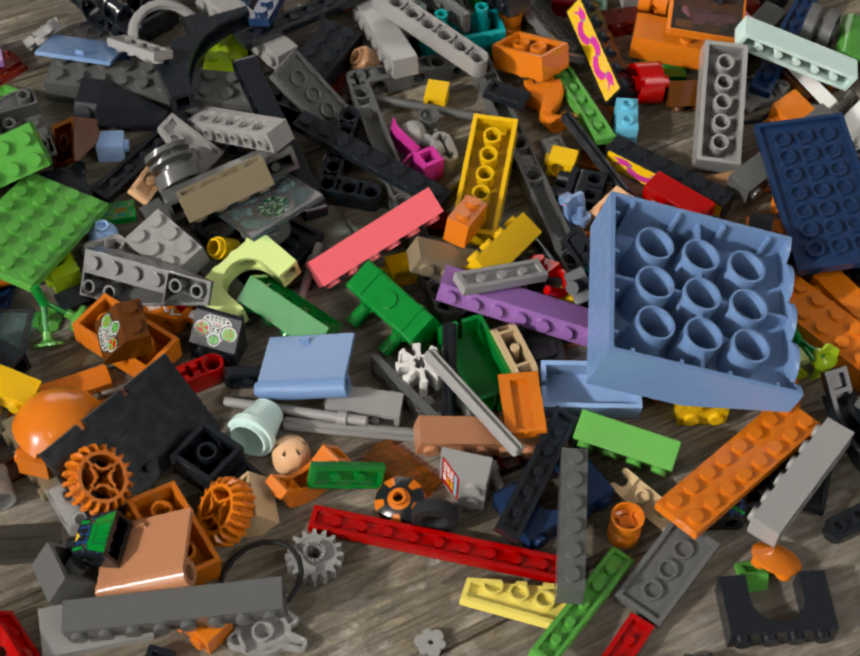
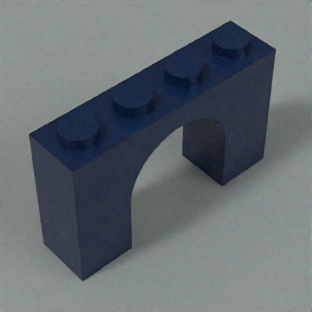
M560 458L555 466V472L558 475ZM589 459L587 520L596 511L607 509L612 503L614 488ZM516 481L494 492L492 506L500 516L517 484ZM536 505L519 539L526 549L541 548L557 535L558 509L549 510Z

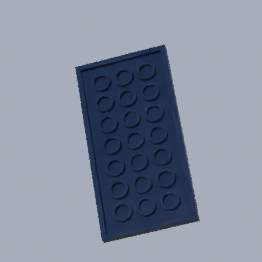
M843 112L754 124L753 131L784 235L792 237L790 256L796 276L859 268L860 162Z

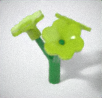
M796 326L793 341L803 349L811 360L810 364L813 366L814 371L810 374L809 380L813 381L821 377L820 372L832 369L837 364V356L840 350L831 343H826L822 348H815L803 339ZM799 367L796 380L808 377V372Z

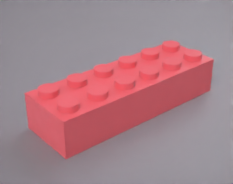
M428 187L304 265L318 288L324 286L326 289L331 288L341 282L339 278L341 275L345 274L346 277L352 275L361 268L359 264L362 262L374 261L381 256L379 253L381 250L384 249L387 252L401 244L400 238L404 237L406 240L419 233V226L423 225L425 228L440 219L438 215L443 212V209Z

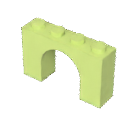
M264 232L253 238L248 236L245 242L237 249L231 251L226 259L213 267L211 272L205 276V278L214 281L211 303L205 307L244 317V322H248L250 319L245 309L229 295V287L232 281L245 271L261 270L269 274L285 288L301 273L297 260Z

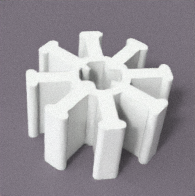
M413 343L412 355L406 352L404 348L399 351L398 362L395 363V372L412 388L415 385H419V395L426 397L428 395V385L435 388V391H438L441 388L442 378L424 360L425 354H421V343ZM430 345V349H435L437 351L436 347Z

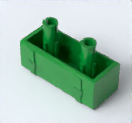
M368 260L346 284V287L361 300L359 306L346 318L355 328L358 329L371 313H376L392 328V333L377 347L386 356L391 355L402 342H407L411 346L413 343H421V354H424L430 345L436 341V326L442 324L371 260Z

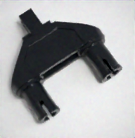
M83 161L75 162L69 169L60 167L39 174L94 197L85 179L87 169Z

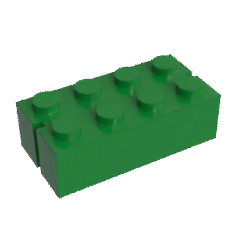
M477 314L461 319V338H458L459 324L457 321H453L457 325L456 373L492 412L494 407L497 411L502 410L498 374L512 372L496 344L483 315ZM442 325L436 326V346L441 356Z

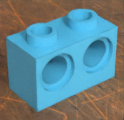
M616 97L613 114V132L616 136L620 135L636 143L638 135V99Z

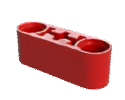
M209 353L175 367L195 393L216 386L224 381L223 358L216 353Z

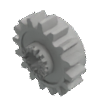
M313 529L310 535L304 530L302 531V538L293 537V544L290 545L297 550L303 562L304 575L302 585L307 583L313 584V587L320 583L326 585L327 580L336 578V570H342L344 552H342V544L336 543L335 535L328 538L326 530H323L320 535L317 534L316 529ZM287 549L285 554L287 571L293 572V579L297 580L299 573L297 559Z

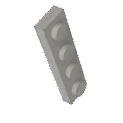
M128 35L107 37V46L115 48L117 52H127L129 56H139V59L151 60L153 64H162L165 62L164 60L173 59L172 49Z
M538 258L455 272L452 280L462 295L466 296L546 282L549 274Z

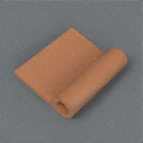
M190 507L132 521L133 525L120 568H99L95 596L194 586L197 580L196 568L187 557L193 509Z

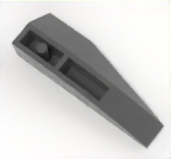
M96 246L85 249L79 295L98 300L106 293L119 302L140 298L142 306H208L211 303L214 281L160 261L105 246Z

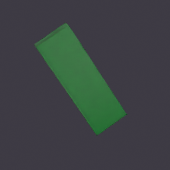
M311 461L306 485L309 489H379L383 483L386 465L384 462Z

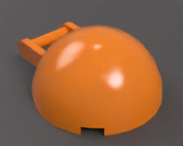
M50 387L34 394L19 408L12 421L13 436L19 446L36 459L38 454L74 425H78L83 431L86 427L82 424L81 420L107 399L98 400L90 393L75 387Z

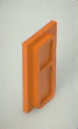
M538 371L498 374L504 425L517 439L537 437L538 434L547 433Z

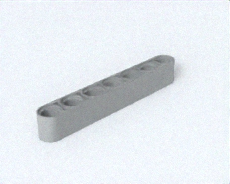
M372 0V7L469 75L479 78L486 74L488 53L413 1Z

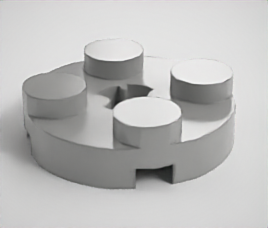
M54 17L47 24H44L25 37L22 42L29 50H32L48 40V37L60 31L63 26L58 18Z

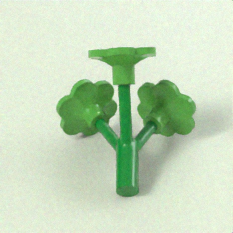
M38 284L32 286L30 290L41 310L35 313L32 326L38 329L43 338L40 343L33 345V348L64 344V341H57L52 337V332L58 331L59 324L63 321L62 316L57 314L56 311L64 314L63 317L71 320L69 331L72 332V323L86 311L87 306H79L76 312L69 308L63 309L49 302Z

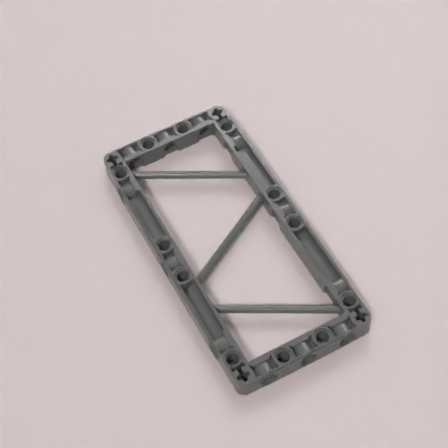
M439 53L418 57L419 74L394 79L390 72H386L384 64L355 69L347 73V95L351 106L356 107L359 111L360 132L364 142L399 162L401 161L378 103L418 111L426 107H433L440 112V115L473 120V115L477 112L379 95V93H392L412 89L414 86L427 84L428 79L452 81L455 78L470 77L477 93H480L483 100L482 105L486 111L484 115L518 119V135L511 167L517 175V183L537 227L542 231L541 236L547 249H550L553 257L557 262L561 263L564 270L569 271L577 265L561 241L571 231L515 109L483 98V92L492 79L502 82L489 55L486 74L479 78L469 75ZM461 174L444 187L454 191L459 187ZM378 178L390 210L412 197ZM423 225L419 226L420 232L406 240L404 237L401 238L405 250L409 248L417 236L449 243L444 241L443 238L430 236L427 227L424 228ZM468 243L466 246L467 248L481 251L480 245ZM520 254L514 262L528 259L531 255ZM418 274V284L422 289L430 313L442 325L443 323L457 321L460 325L461 319L479 314L436 301L441 279ZM548 277L546 282L518 287L544 294L545 286L561 288L563 282L561 278ZM483 315L484 319L491 318V317H488V316Z

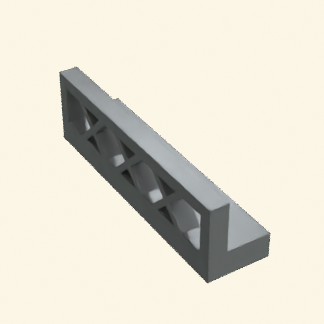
M377 353L371 356V374L387 390L404 393V407L416 419L419 415L441 416V406L429 394L426 397H421L419 395V385H415L412 388L395 372L396 361L390 355L384 359Z

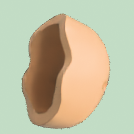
M292 434L277 439L271 452L273 467L282 474H292L303 468L311 460V451L307 442L302 437Z

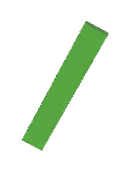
M569 65L568 68L553 77L561 80L564 88V98L596 145L610 144L616 137L615 133Z
M612 546L585 580V593L582 605L566 604L530 649L528 656H563L633 566L635 560Z

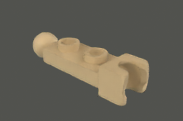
M623 468L622 472L628 482L625 486H619L612 482L610 485L614 488V493L623 501L632 502L641 507L645 518L663 532L670 521L654 509L655 503L661 496L628 468Z

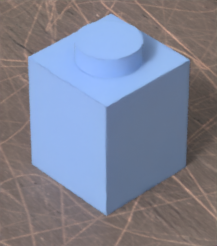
M124 130L100 131L98 142L96 143L99 162H121L126 158V152H130L129 139H125Z

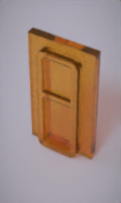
M388 439L377 442L366 453V457L360 461L384 462L386 470L383 483L398 476L414 479L423 488L426 499L443 483V480Z

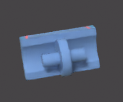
M582 191L574 194L566 192L558 197L559 204L563 206V215L570 230L577 225H580L583 229L586 228L587 224L591 222L592 216L586 210L584 193Z

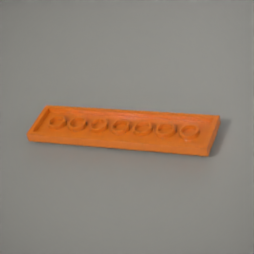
M794 406L790 412L763 411L655 503L654 509L696 540L793 455L806 439L810 440L812 438L810 435L818 423L822 424L797 406Z

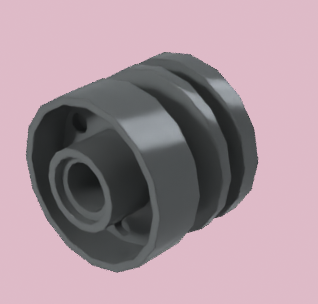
M179 139L164 144L144 158L146 166L150 167L149 173L151 175H158L154 183L159 193L203 174L197 161H189L193 157V152L189 149L187 140Z

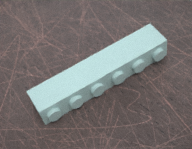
M747 15L735 28V43L749 45L748 53L843 91H847L858 79L857 60Z

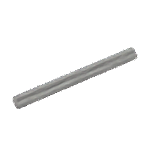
M435 349L427 350L424 360L512 457L521 455L524 450L523 444Z
M284 417L283 429L286 431L414 442L413 428L368 424L367 426L348 424V426L337 425L333 421Z

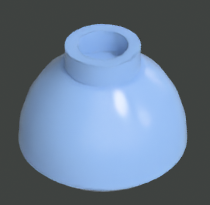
M101 219L96 221L95 225L88 232L87 240L88 242L99 240L113 234H119V231L114 224Z

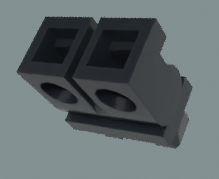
M575 166L572 167L571 172L559 170L556 185L565 186V188L554 186L552 191L557 202H559L558 197L566 192L574 194L582 191L585 195L586 210L590 211L604 198L607 189L608 173L587 169L579 170V167Z

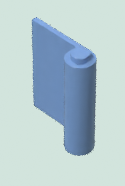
M54 34L35 50V55L107 66H111L117 59L129 61L133 59V56H129L127 52H117L115 48L107 46L106 41Z
M355 333L270 337L258 382L254 384L255 396L259 399L263 398L270 401L348 398L351 393L348 368Z

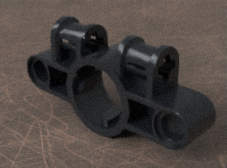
M69 0L82 11L86 20L97 30L108 31L113 36L128 35L129 21L132 17L129 4L123 3L120 0ZM142 24L139 26V39L146 33Z

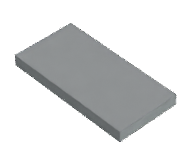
M62 604L38 609L43 656H77L155 640L154 633L149 632L142 633V636L135 638L121 635L107 641L94 638L88 639L86 643H72L61 633Z

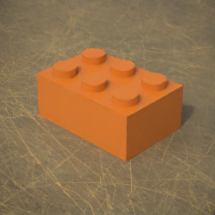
M517 31L492 44L493 65L495 69L501 70L503 73H512L521 78L535 79L536 82H545L550 77L560 74L561 71L569 67L567 42Z

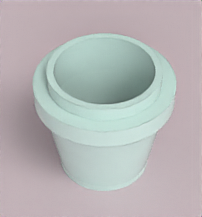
M263 398L257 399L242 413L232 417L227 425L228 436L244 447V454L255 457L266 456L275 446V437L283 421V413L274 402Z

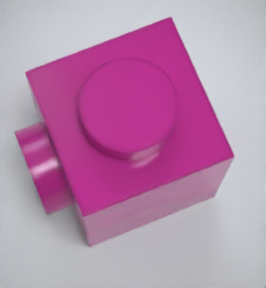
M433 145L413 153V170L433 181L443 178L444 159Z

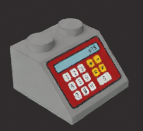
M442 447L439 479L458 505L464 506L469 510L478 509L484 511L490 487L493 458Z

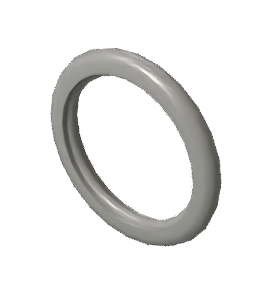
M171 0L148 2L139 7L131 17L128 26V36L139 39V26L142 20L153 11L171 10L184 17L195 13L183 4ZM136 56L141 62L151 63V60H141L139 56Z

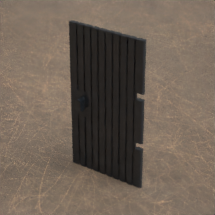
M164 353L123 386L128 393L125 397L119 390L81 420L82 424L86 427L83 431L78 425H74L43 450L39 457L62 484L68 480L61 476L62 472L68 470L64 465L67 461L71 460L70 455L78 452L79 448L83 446L88 448L93 443H96L97 446L106 444L107 450L111 447H116L115 455L124 454L122 462L130 463L129 467L126 468L127 472L134 473L132 477L128 478L129 481L134 483L133 487L128 489L132 493L128 498L141 494L172 466L170 454L204 420L215 428L219 423L212 417L213 415L207 410L194 390L191 389L190 385ZM89 460L92 464L96 463L99 467L106 466L99 461ZM97 492L91 493L96 498L107 499L104 495L101 496ZM126 503L121 507L118 506V510L121 511L125 508ZM89 509L86 512H83L86 514L87 518L92 516L89 514Z

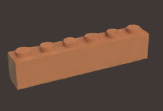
M419 415L413 426L416 454L435 457L441 455V449L445 447L482 456L498 455L501 458L512 456L476 416ZM498 417V418L501 420V422L504 424V419H503V417ZM545 418L546 425L550 418ZM541 434L533 438L518 439L524 446L521 456L530 458ZM569 439L567 441L565 448H568L570 446Z

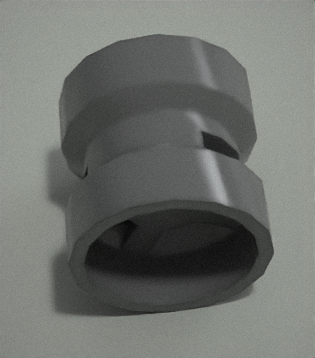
M426 107L420 110L419 121L425 126L426 133L433 135L435 132L440 131V112L433 107Z

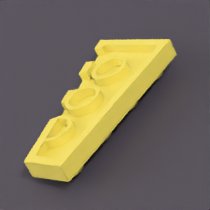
M467 577L459 605L547 629L566 603H555L554 583H543V586L527 585V581H516V583L510 584L503 583L499 579Z

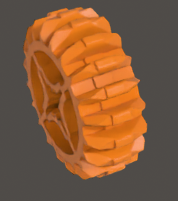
M96 443L90 444L88 448L83 446L78 449V452L72 453L70 455L71 460L65 463L64 466L68 470L62 472L61 475L68 479L62 483V487L69 488V492L66 493L65 497L72 496L74 498L72 506L81 504L80 512H86L89 509V514L94 516L98 513L101 514L118 509V506H123L126 503L125 499L132 494L128 489L133 487L134 483L129 481L128 478L132 477L134 473L127 472L126 468L129 467L130 463L122 462L124 454L115 455L116 447H111L107 450L106 444L97 446ZM89 460L99 461L106 466L99 467L96 463L92 464ZM97 492L101 496L104 495L107 499L96 498L91 493Z
M218 477L216 481H211L210 488H205V494L200 497L201 503L197 506L199 510L196 518L212 545L218 548L233 547L234 543H240L241 537L246 536L247 528L251 527V519L255 517L252 515L253 510L256 508L253 504L256 497L252 494L253 489L248 486V483L236 477Z

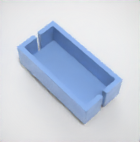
M541 360L540 389L545 417H551L555 407L558 405L580 417L582 409L608 418H639L643 409L642 396L587 384V361Z

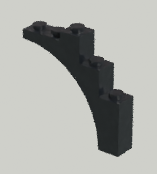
M247 6L205 17L203 12L182 17L186 35L169 40L173 50V59H167L162 64H156L159 80L174 113L195 108L192 80L198 64L206 53L221 40L237 31L250 27Z

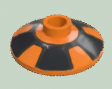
M405 476L393 477L379 487L375 495V509L378 516L382 519L411 524L414 505L422 500H426V496L421 485L414 479ZM403 495L401 501H394L395 496Z

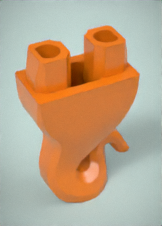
M553 76L541 83H535L533 79L524 80L523 90L532 93L527 106L538 111L542 125L553 133L562 132L567 129L560 119L564 112L560 115L555 114L563 102L564 88L561 80L555 79Z

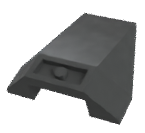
M32 86L10 92L1 97L0 134L32 120L50 157L58 155L51 135L49 136L42 119Z

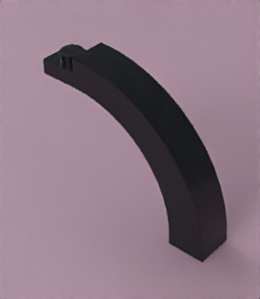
M839 366L820 372L826 394L822 396V400L830 419L855 432L845 452L860 473V410L854 406L856 399L847 366Z

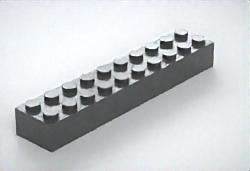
M53 58L44 80L48 101L75 104L82 78L88 77L107 80L138 97L145 98L168 109V115L171 113L175 114L159 80L157 66L153 63L117 59L111 66ZM196 68L192 80L195 108L181 111L183 114L191 117L205 106L253 113L234 72Z

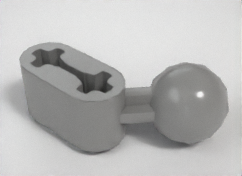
M409 120L402 124L400 129L418 146L421 144L427 147L433 145L444 159L443 176H451L455 173L458 151L448 133L438 131L433 135H429L426 133L425 126L417 120Z

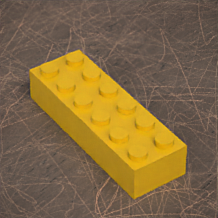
M477 113L473 115L455 208L466 195L477 197L481 201L488 203L483 226L469 244L481 246L488 238L493 241L494 239L491 235L500 228L518 135V119Z

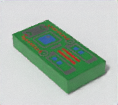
M134 200L109 203V210L101 219L114 225L136 222Z

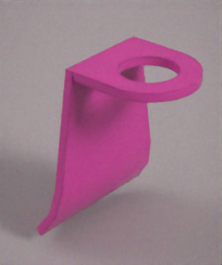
M393 118L390 129L391 139L395 149L407 156L402 164L411 167L413 166V153L420 151V147L400 129L395 118Z

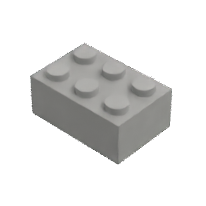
M159 209L153 212L123 239L132 254L160 261L195 274L210 262L203 247Z

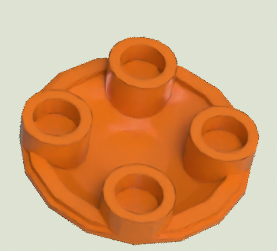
M763 541L757 542L752 546L751 554L753 557L751 564L755 568L765 569L775 574L779 580L785 582L790 581L792 576L797 575V572L801 571L802 563L800 559L785 546L777 544L773 548Z

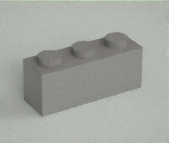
M351 386V393L348 398L326 399L325 410L338 412V410L350 411V414L368 416V424L400 427L404 408V393L394 390L384 391L370 387Z

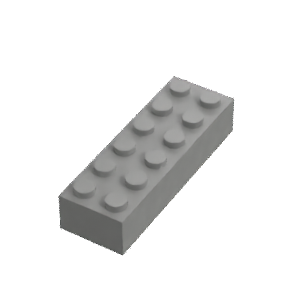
M705 39L699 56L691 170L724 173L736 170L741 166L749 45Z

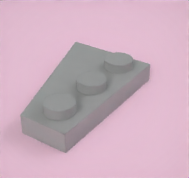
M173 113L158 126L157 132L166 144L179 139L187 140L189 149L193 152V157L189 161H197L203 173L210 171L224 156V151Z

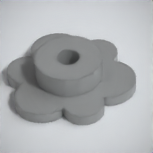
M426 628L422 631V634L417 635L414 639V643L419 647L421 655L439 656L440 650L446 647V642L443 640V632L438 629L431 631Z

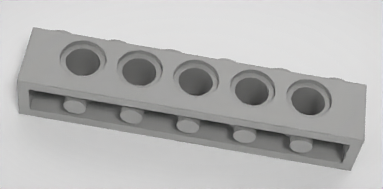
M205 106L187 119L190 127L209 141L277 153L295 139L287 120L284 118Z

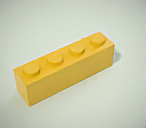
M524 212L517 218L512 215L503 224L506 227L505 229L500 227L491 235L494 239L493 241L488 238L479 247L481 249L480 253L476 250L466 259L469 264L463 270L512 263L542 231Z
M0 364V406L16 414L30 397L40 392L42 381Z

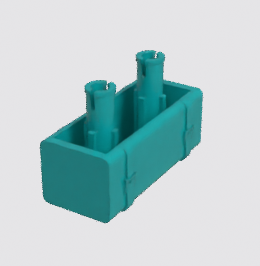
M485 2L476 3L475 12L470 13V31L466 33L447 21L448 13L445 9H438L434 13L436 18L477 46L485 48L489 56H492V44L506 37V29L497 9L488 10L489 6ZM417 39L418 47H420L422 52L421 57L437 54L436 51Z

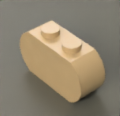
M511 323L490 330L511 372L538 371L540 383L537 363L517 325Z

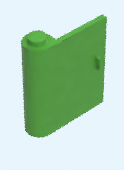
M847 14L841 20L835 51L854 58L858 62H860V16Z

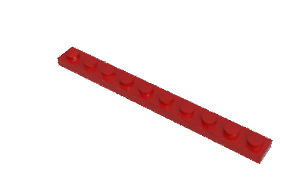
M314 505L308 524V532L311 533L313 529H316L317 534H321L323 530H326L327 536L335 535L336 538L555 584L556 555L320 505Z

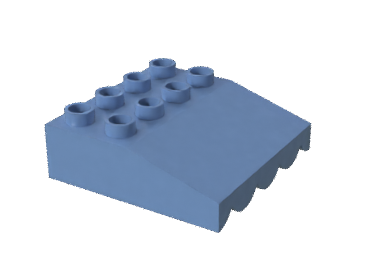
M611 191L590 226L587 384L681 406L790 412L803 397L801 386L795 383L800 367V349L796 343L792 342L797 326V309L793 303L789 302L795 280L794 269L791 265L787 264L791 251L792 237Z

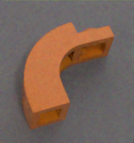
M323 444L315 456L303 468L292 474H270L265 483L271 488V493L276 498L283 500L289 508L304 505L327 491L328 489H309L306 485L311 461L352 462L337 445Z

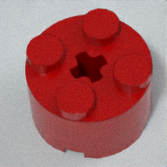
M662 62L630 63L627 67V72L633 80V85L637 92L632 99H638V105L663 103L665 88L669 87V77L664 75Z

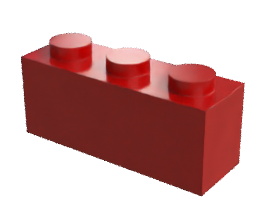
M660 171L644 185L641 198L712 217L716 205L712 200Z

